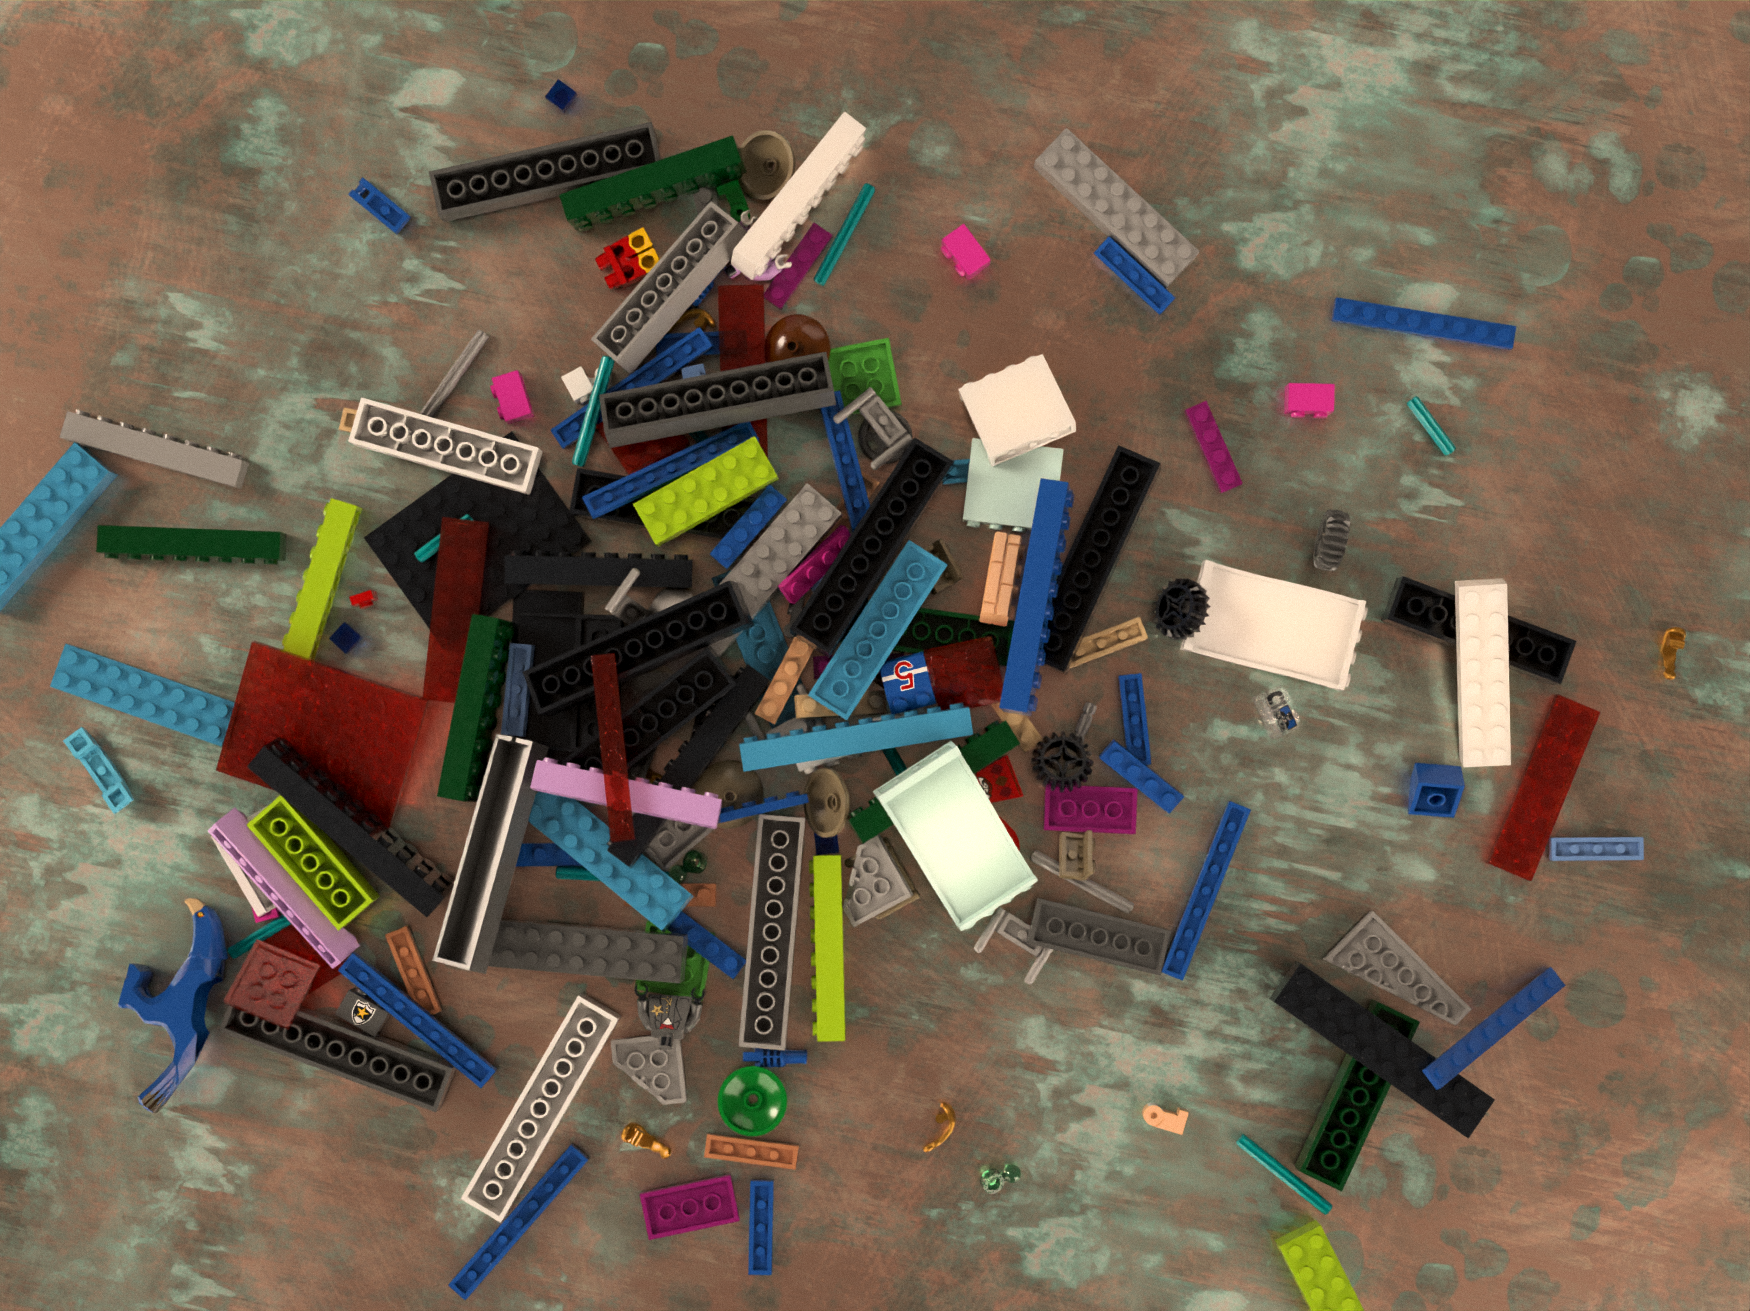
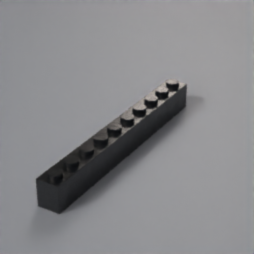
M748 664L745 668L740 667L734 675L739 682L721 696L722 699L717 705L713 703L705 714L708 716L703 724L699 722L692 731L694 736L689 742L685 740L678 749L680 753L675 761L671 759L664 768L666 773L661 779L657 777L652 785L658 786L659 782L673 785L672 789L681 791L682 787L692 789L768 688L770 680ZM637 812L633 816L628 815L621 825L623 829L619 835L614 834L608 841L607 845L609 848L607 851L631 869L668 819Z

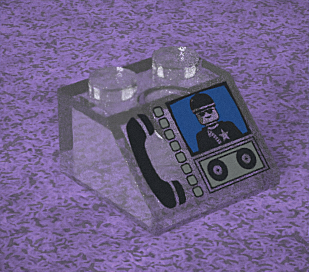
M1281 685L1252 697L1270 739L1283 737L1299 728V716L1295 709L1291 710L1288 703L1290 696L1285 688L1282 689Z

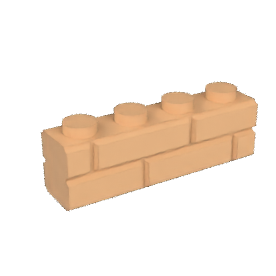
M995 532L980 622L993 623L994 625L1005 627L1007 626L1008 619H1013L1015 606L1011 605L1012 598L1016 599L1018 585H1014L1015 578H1020L1022 565H1018V559H1023L1025 545H1021L1022 537L1019 535Z

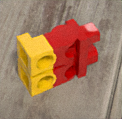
M644 227L616 241L612 245L604 247L605 252L595 258L601 271L610 266L615 271L604 277L610 290L621 286L626 289L630 285L640 282L660 260Z

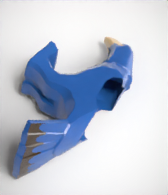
M195 898L185 900L193 917L191 950L188 958L180 967L167 989L158 996H153L148 989V985L153 979V972L146 965L130 963L118 1003L120 1008L135 1011L144 1023L164 1027L175 1049L174 1058L170 1065L138 1096L139 1104L152 1113H157L164 1107L179 1084L182 1083L195 1065L210 1033L206 1028L204 1020L208 993L214 984L224 981L225 960L228 959L223 923L214 909Z

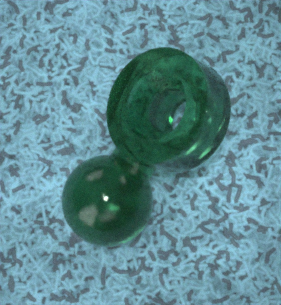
M697 850L688 851L684 855L683 865L673 866L670 869L669 876L677 883H682L686 880L688 872L693 874L703 872L707 866L705 854Z
M1013 1164L1007 1165L1002 1173L996 1169H989L982 1174L980 1185L988 1194H995L1003 1188L1005 1181L1016 1183L1021 1177V1171L1018 1166Z

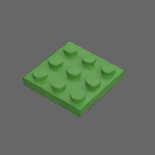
M889 338L831 349L828 363L834 392L840 391L844 408L870 387L888 408L902 406ZM857 409V410L854 411L851 415H856V414H861V413H860L859 409Z
M647 920L645 931L663 932ZM687 945L685 981L669 983L636 980L635 985L637 984V990L646 991V983L649 987L648 992L692 997L691 991L697 986L695 993L697 996H702V991L706 987L710 962Z

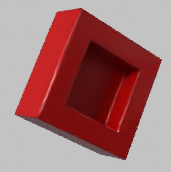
M368 590L349 597L352 606L360 607V609L371 607L374 601L379 600L374 590Z

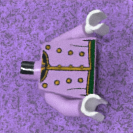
M751 210L744 211L739 222L747 232L751 228L750 224L758 219L757 215L753 216L751 220L748 218V213ZM787 254L778 255L774 260L770 258L766 264L768 265L766 271L761 277L757 275L753 280H771L783 268L791 267V262L785 264L783 262ZM731 264L723 269L730 280L742 273ZM744 275L745 278H746L748 281L751 280V279L748 278L746 275Z

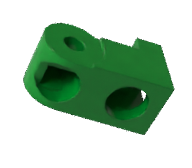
M736 179L718 186L716 189L720 200L727 198L731 208L730 216L739 223L741 221V214L749 210V207Z

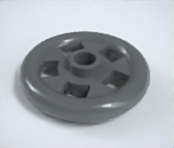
M890 410L905 428L906 432L913 438L912 429L908 421L901 414ZM865 419L859 428L858 441L862 452L870 460L874 461L884 453V448H889V446L885 444L876 431L875 433L869 431L871 425ZM872 439L879 446L875 450H872L868 444ZM907 445L904 449H902L899 453H897L885 464L894 463L900 460L905 451L907 450V448L909 447V445Z

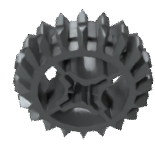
M1330 509L1323 515L1313 550V563L1316 568L1324 571H1335L1340 566L1349 538L1351 523L1348 513Z

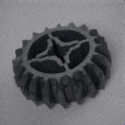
M1176 578L1175 581H1169L1168 587L1162 586L1163 592L1162 594H1157L1159 599L1157 602H1153L1156 605V609L1152 612L1156 615L1153 619L1157 623L1156 628L1164 636L1174 640H1186L1187 637H1194V632H1200L1201 625H1206L1204 619L1209 616L1206 612L1211 607L1207 603L1210 598L1206 595L1207 591L1198 582L1188 578Z
M1062 731L1060 737H1058L1053 732L1051 739L1048 736H1044V743L1040 741L1037 743L1038 749H1034L1032 753L1035 756L1031 759V763L1035 765L1032 771L1038 773L1036 776L1037 780L1044 779L1043 787L1051 784V791L1059 787L1060 793H1063L1065 787H1067L1068 791L1072 792L1073 785L1081 788V781L1085 783L1088 781L1087 775H1091L1092 769L1090 767L1093 766L1094 761L1089 759L1092 757V752L1086 751L1089 745H1080L1081 737L1074 740L1073 733H1070L1069 737H1065V732ZM1059 747L1057 754L1044 757L1049 750ZM1067 748L1074 751L1077 754V756L1069 754ZM1062 754H1063V759H1064L1065 762H1066L1065 765H1064L1063 770H1062V765H1061L1060 762H1059V759L1061 758V755H1062ZM1046 766L1056 770L1058 776L1053 775ZM1081 767L1076 774L1066 777L1068 770Z

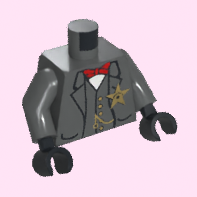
M645 983L646 991L640 993L637 990L636 984L634 991L639 996L637 999L638 1016L644 1028L651 1031L652 1037L660 1038V1049L672 1050L674 1039H684L685 1034L691 1032L700 1021L703 1006L701 1000L707 994L706 989H703L702 996L696 995V986L691 991L692 997L649 994L647 998L648 985Z

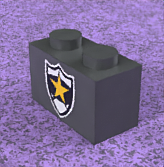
M358 987L357 989L352 988L348 990L335 1015L374 1037L380 1035L391 1016L389 1012Z

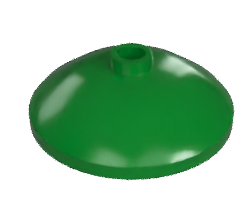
M745 1066L735 1070L724 1080L718 1094V1109L723 1121L730 1129L744 1136H760L772 1131L783 1119L787 1108V1093L782 1081L772 1071L760 1066ZM756 1095L758 1100L751 1102L749 1096Z

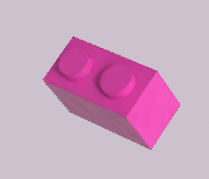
M962 224L942 239L941 245L943 247H941V251L947 259L952 258L956 264L954 268L960 277L965 276L967 280H970L990 265L991 259L965 224Z
M518 370L492 378L493 385H490L494 399L498 398L500 406L497 407V411L501 420H505L510 425L535 417L522 374Z
M1288 383L1285 386L1284 414H1291L1292 418H1303L1305 414H1314V418H1327V415L1334 412L1335 384Z

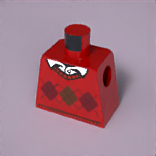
M1008 755L999 758L975 773L976 779L991 803L1024 796Z

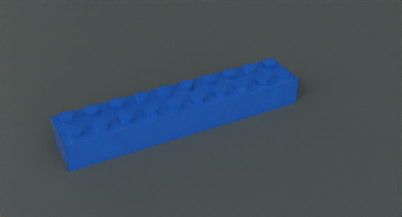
M1040 479L999 706L1003 712L1031 716L1032 711L1036 712L1038 698H1036L1035 692L1036 688L1040 689L1042 675H1040L1039 669L1040 666L1045 664L1046 652H1044L1043 647L1044 643L1049 642L1050 630L1047 625L1048 620L1052 621L1054 615V607L1051 604L1052 597L1056 598L1058 593V584L1055 580L1056 575H1060L1062 570L1060 552H1065L1066 539L1064 530H1069L1071 517L1069 516L1068 508L1073 507L1075 496L1068 482Z

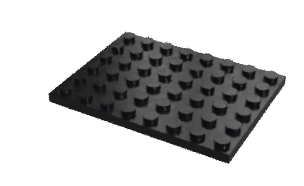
M512 431L503 437L520 442ZM539 467L530 495L457 474H451L364 537L443 648L448 647L469 631L472 614L489 617L513 600L523 590L533 585L504 583L505 555L511 554L513 550H527V555H534V551H550L551 556H558L559 551L573 552L574 556L592 543V540L576 518L569 513L568 507ZM469 514L475 522L473 526L427 560L420 562L416 558L415 552L463 516Z

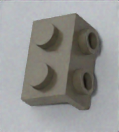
M942 538L923 548L947 564L946 569L931 590L933 595L964 578L960 566L955 562L949 546L944 543Z
M1087 830L1084 834L1061 832L1059 834V878L1086 881L1094 873L1095 860H1092V852L1095 849V838H1092V830Z

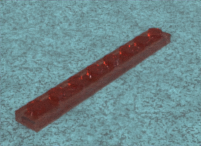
M615 653L591 656L610 840L611 843L635 840Z

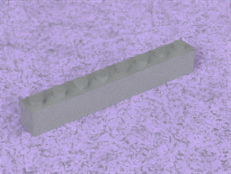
M76 410V413L67 411L60 434L62 439L242 489L249 463L243 461V456L231 452H229L228 456L220 454L221 450L207 446V450L198 448L199 444L186 440L185 444L177 442L178 438L164 434L163 438L155 436L156 432L142 428L140 432L133 430L134 426L131 424L120 422L119 425L111 424L112 419L98 416V419L90 418V413Z

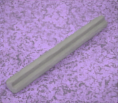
M482 330L476 332L419 414L432 418L435 416L489 339L485 332Z
M1034 850L1030 860L1059 876V862L1038 850ZM1089 878L1086 881L1065 879L1127 914L1133 909V902Z

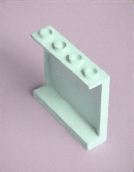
M972 438L962 522H967L966 526L979 528L980 524L989 525V529L1003 530V527L1012 528V532L1025 533L1026 530H1031L1040 479L1060 481L1063 449L1040 446L995 466H991L981 439Z

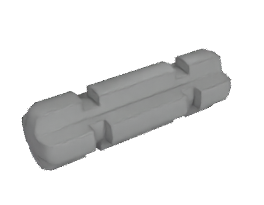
M1090 702L1084 704L1083 714L1081 713L1075 728L1076 732L1073 739L1077 740V738L1081 737L1080 745H1083L1084 735H1087L1093 719L1092 714L1094 715L1097 706Z

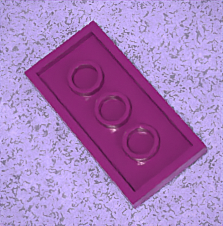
M1051 784L1045 787L1043 830L1074 832L1092 830V832L1136 834L1137 788L1081 786V788H1077L1073 785L1072 792H1069L1067 787H1065L1064 792L1060 793L1059 787H1056L1054 791L1050 790Z
M731 1174L640 1193L649 1240L740 1221Z

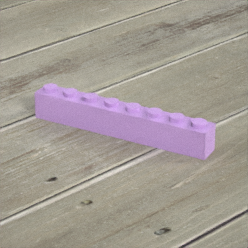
M544 757L543 761H536L530 786L534 791L717 829L722 807V799H718L719 795L705 792L703 796L695 794L696 790L682 787L681 791L672 789L673 785L659 782L658 786L649 784L650 780L636 777L635 781L626 779L627 775L613 772L612 776L603 774L604 770L590 767L589 771L582 770L578 764L567 762L566 766L559 765L557 760Z
M236 807L219 819L208 832L329 966L334 969L360 946L356 937L344 927L339 931L249 829L246 815L238 811Z

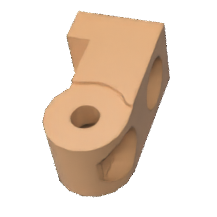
M1148 1103L1144 1106L1142 1115L1149 1125L1177 1134H1183L1189 1114L1187 1109L1178 1107L1175 1113L1161 1109L1156 1103Z

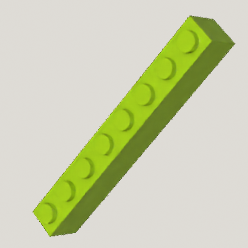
M333 498L330 499V502L326 503L323 511L325 518L323 524L319 525L316 533L318 537L317 544L312 547L310 552L311 563L303 574V581L305 582L302 590L300 589L296 596L298 604L296 610L291 613L289 618V624L291 625L289 633L284 635L282 646H284L282 655L278 656L275 663L277 674L308 682L360 518L361 507Z
M841 854L813 855V860H809V874H814V883H809L810 897H814V906H810V920H815V929L810 930L811 943H815V952H811V966H816V975H812V989H816V998L812 999V1013L817 1012V1022H813V1036H817V1042L845 1041Z

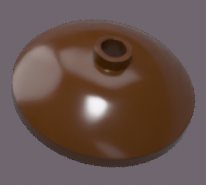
M802 314L789 315L777 321L769 330L764 343V355L767 363L822 352L827 353L829 360L831 352L829 335L823 325L814 318ZM796 343V348L791 351L790 345Z

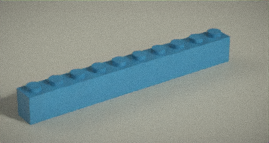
M963 703L949 705L950 709L941 710L940 706L927 708V713L918 714L917 710L904 712L902 717H895V714L882 715L881 720L872 721V717L858 719V724L849 725V721L835 723L836 727L826 729V725L812 727L813 731L803 732V728L790 730V735L781 736L780 732L766 734L767 738L758 739L757 736L743 738L744 742L739 743L743 771L973 735L970 709L968 706H964Z

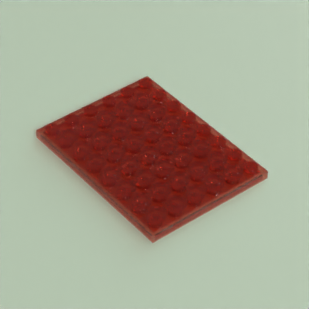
M253 641L216 771L274 790L247 766L263 746L280 737L281 739L288 740L293 745V749L299 754L306 755L311 760L312 765L317 769L324 770L330 780L335 784L342 785L349 796L361 801L368 812L379 816L382 823L386 827L391 828L429 699L258 641Z

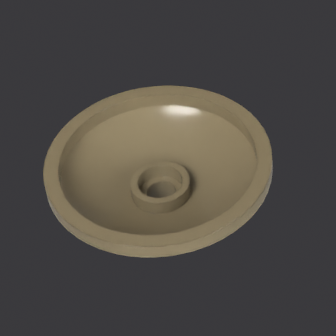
M761 130L746 138L739 148L747 173L742 174L743 176L737 179L741 188L749 196L756 199L770 200L775 198L795 173V155L789 141L780 133Z
M723 760L710 765L698 779L695 786V794L704 796L705 792L719 795L718 799H722L721 808L734 806V810L743 808L742 803L756 801V805L763 802V787L760 778L754 770L744 772L742 762L735 760ZM726 793H734V798L727 800L725 798ZM756 815L718 823L717 827L725 829L738 828L750 822Z
M820 768L811 774L806 783L804 794H807L809 803L803 804L804 812L810 828L818 836L834 837L841 832L849 817V791L845 781L838 772L831 768Z

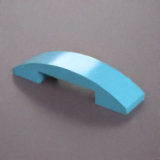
M80 727L63 740L75 759H79L96 782L103 793L101 796L114 814L134 801L129 787L114 763L84 727Z

